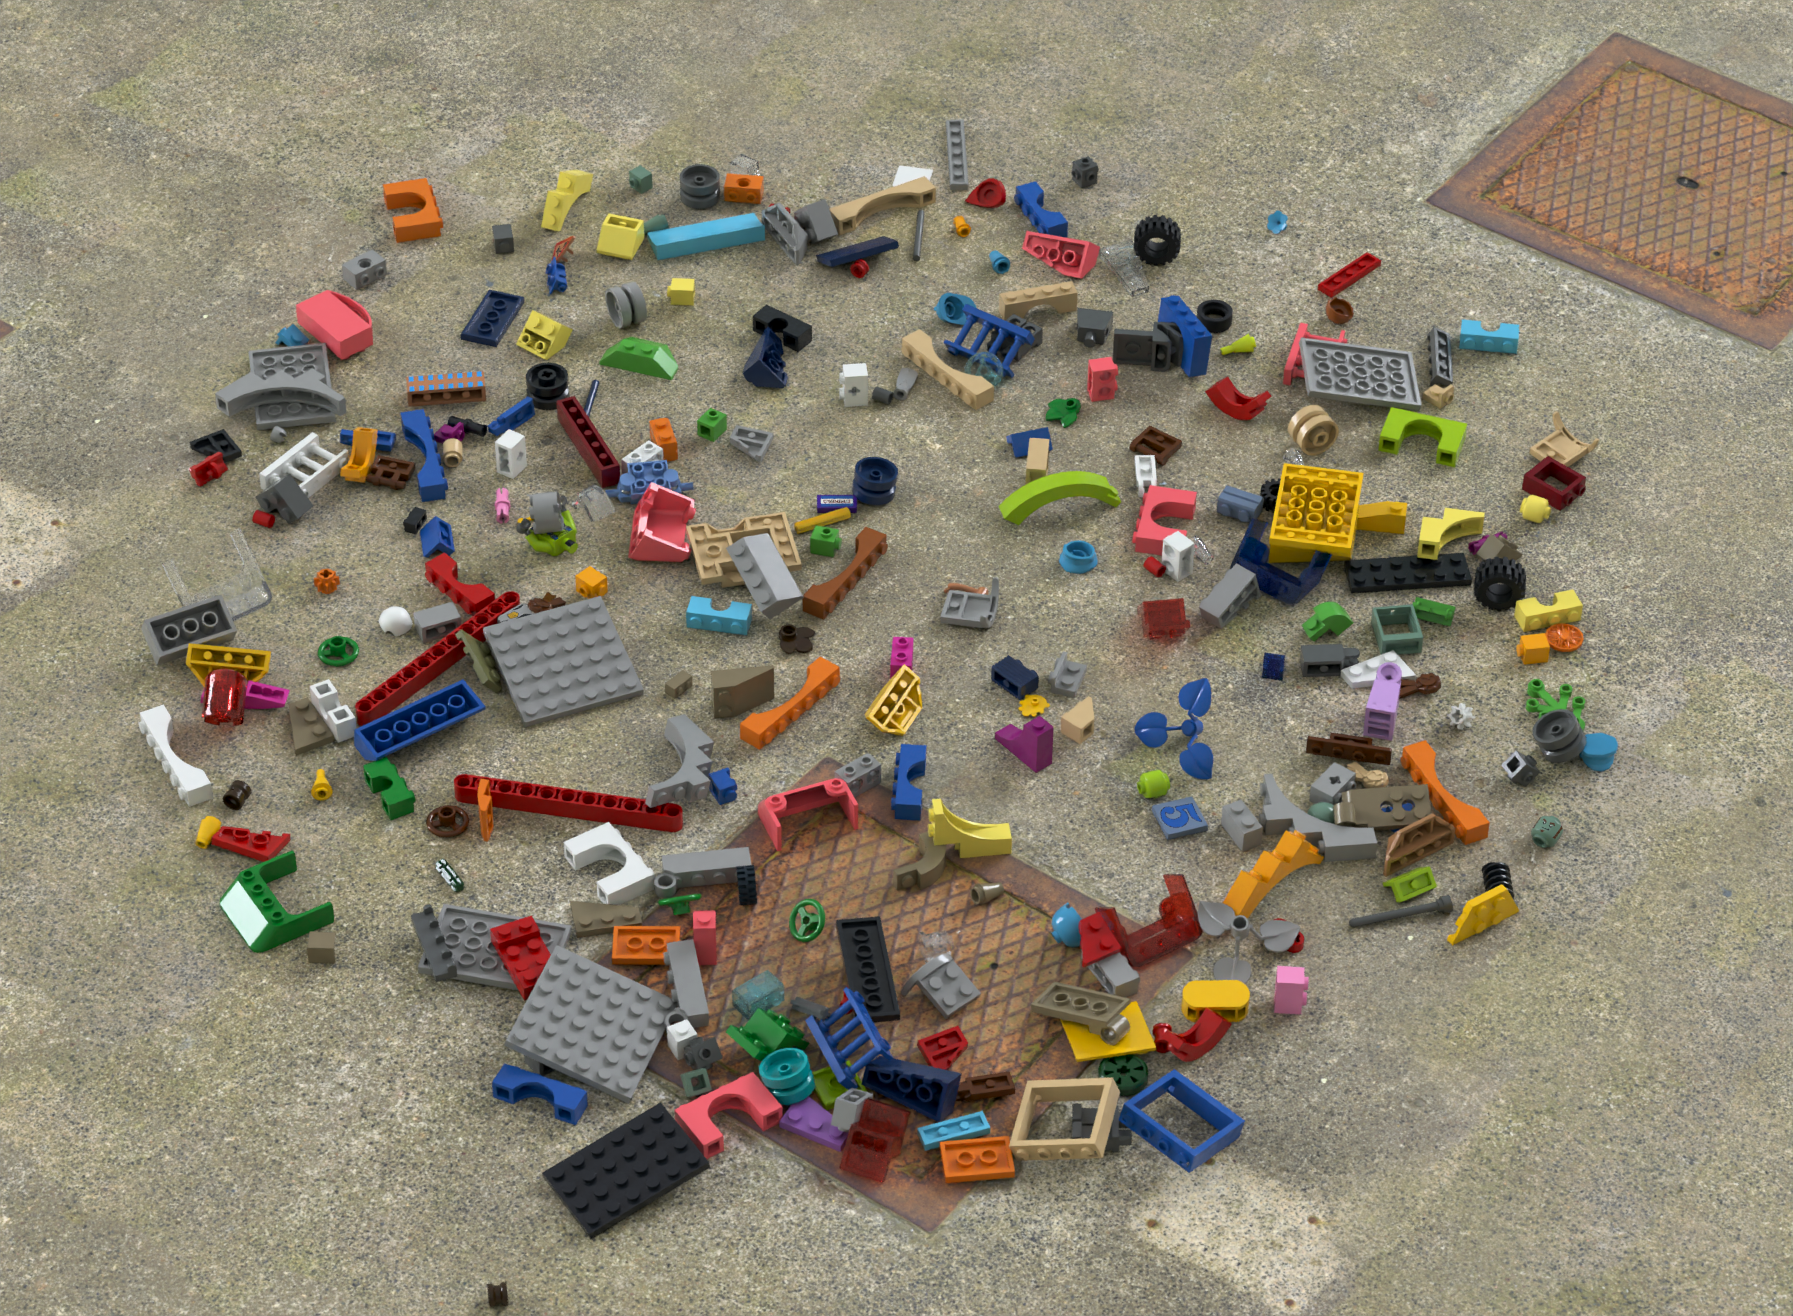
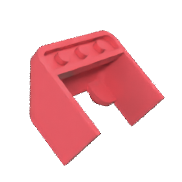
M834 778L772 795L758 804V816L777 851L782 850L781 825L778 818L835 802L840 803L853 829H858V803L847 783L842 779Z

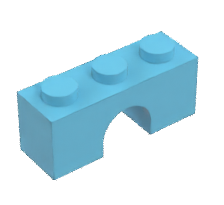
M1462 320L1459 349L1517 354L1519 325L1500 323V328L1497 331L1490 332L1481 327V321Z
M691 596L686 611V624L688 628L747 635L752 621V604L732 601L728 609L717 611L712 609L711 598Z

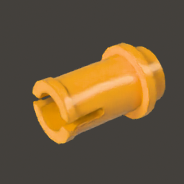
M956 216L953 219V224L957 228V234L961 237H967L971 231L970 226L965 222L964 217Z

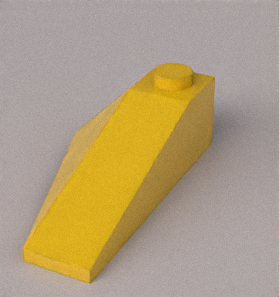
M1385 501L1359 505L1356 530L1404 534L1407 503Z

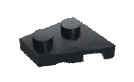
M224 429L190 441V448L206 456L222 452L224 463L242 457L241 449Z

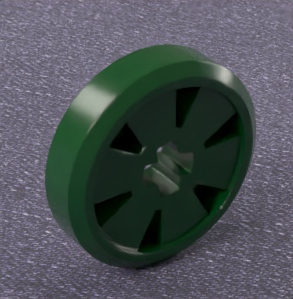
M1134 1054L1104 1058L1099 1065L1098 1078H1113L1120 1091L1119 1096L1135 1095L1141 1092L1148 1083V1067L1140 1057Z

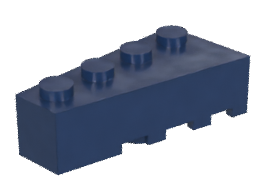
M879 1055L866 1065L861 1085L940 1122L953 1112L962 1073L894 1058L889 1061L884 1056Z

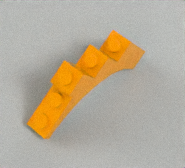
M1285 830L1272 853L1263 850L1250 872L1241 870L1223 904L1230 906L1234 910L1235 916L1243 915L1248 919L1260 901L1284 877L1302 866L1321 864L1324 856L1318 853L1319 849L1305 840L1306 836L1297 830L1294 833Z

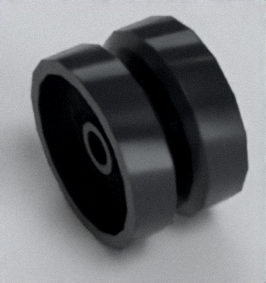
M550 362L539 363L527 371V396L533 399L535 408L546 411L557 409L556 401L570 397L568 372L563 366Z

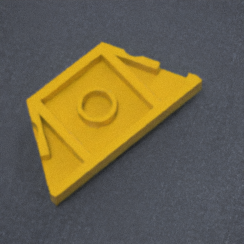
M1501 884L1467 901L1462 914L1455 923L1458 929L1456 933L1450 934L1447 937V941L1453 946L1518 913L1519 909L1509 891Z

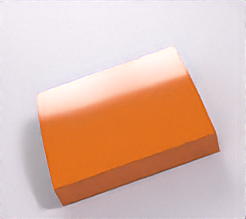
M481 779L478 787L480 831L483 840L488 842L494 828L492 796H490L489 780Z

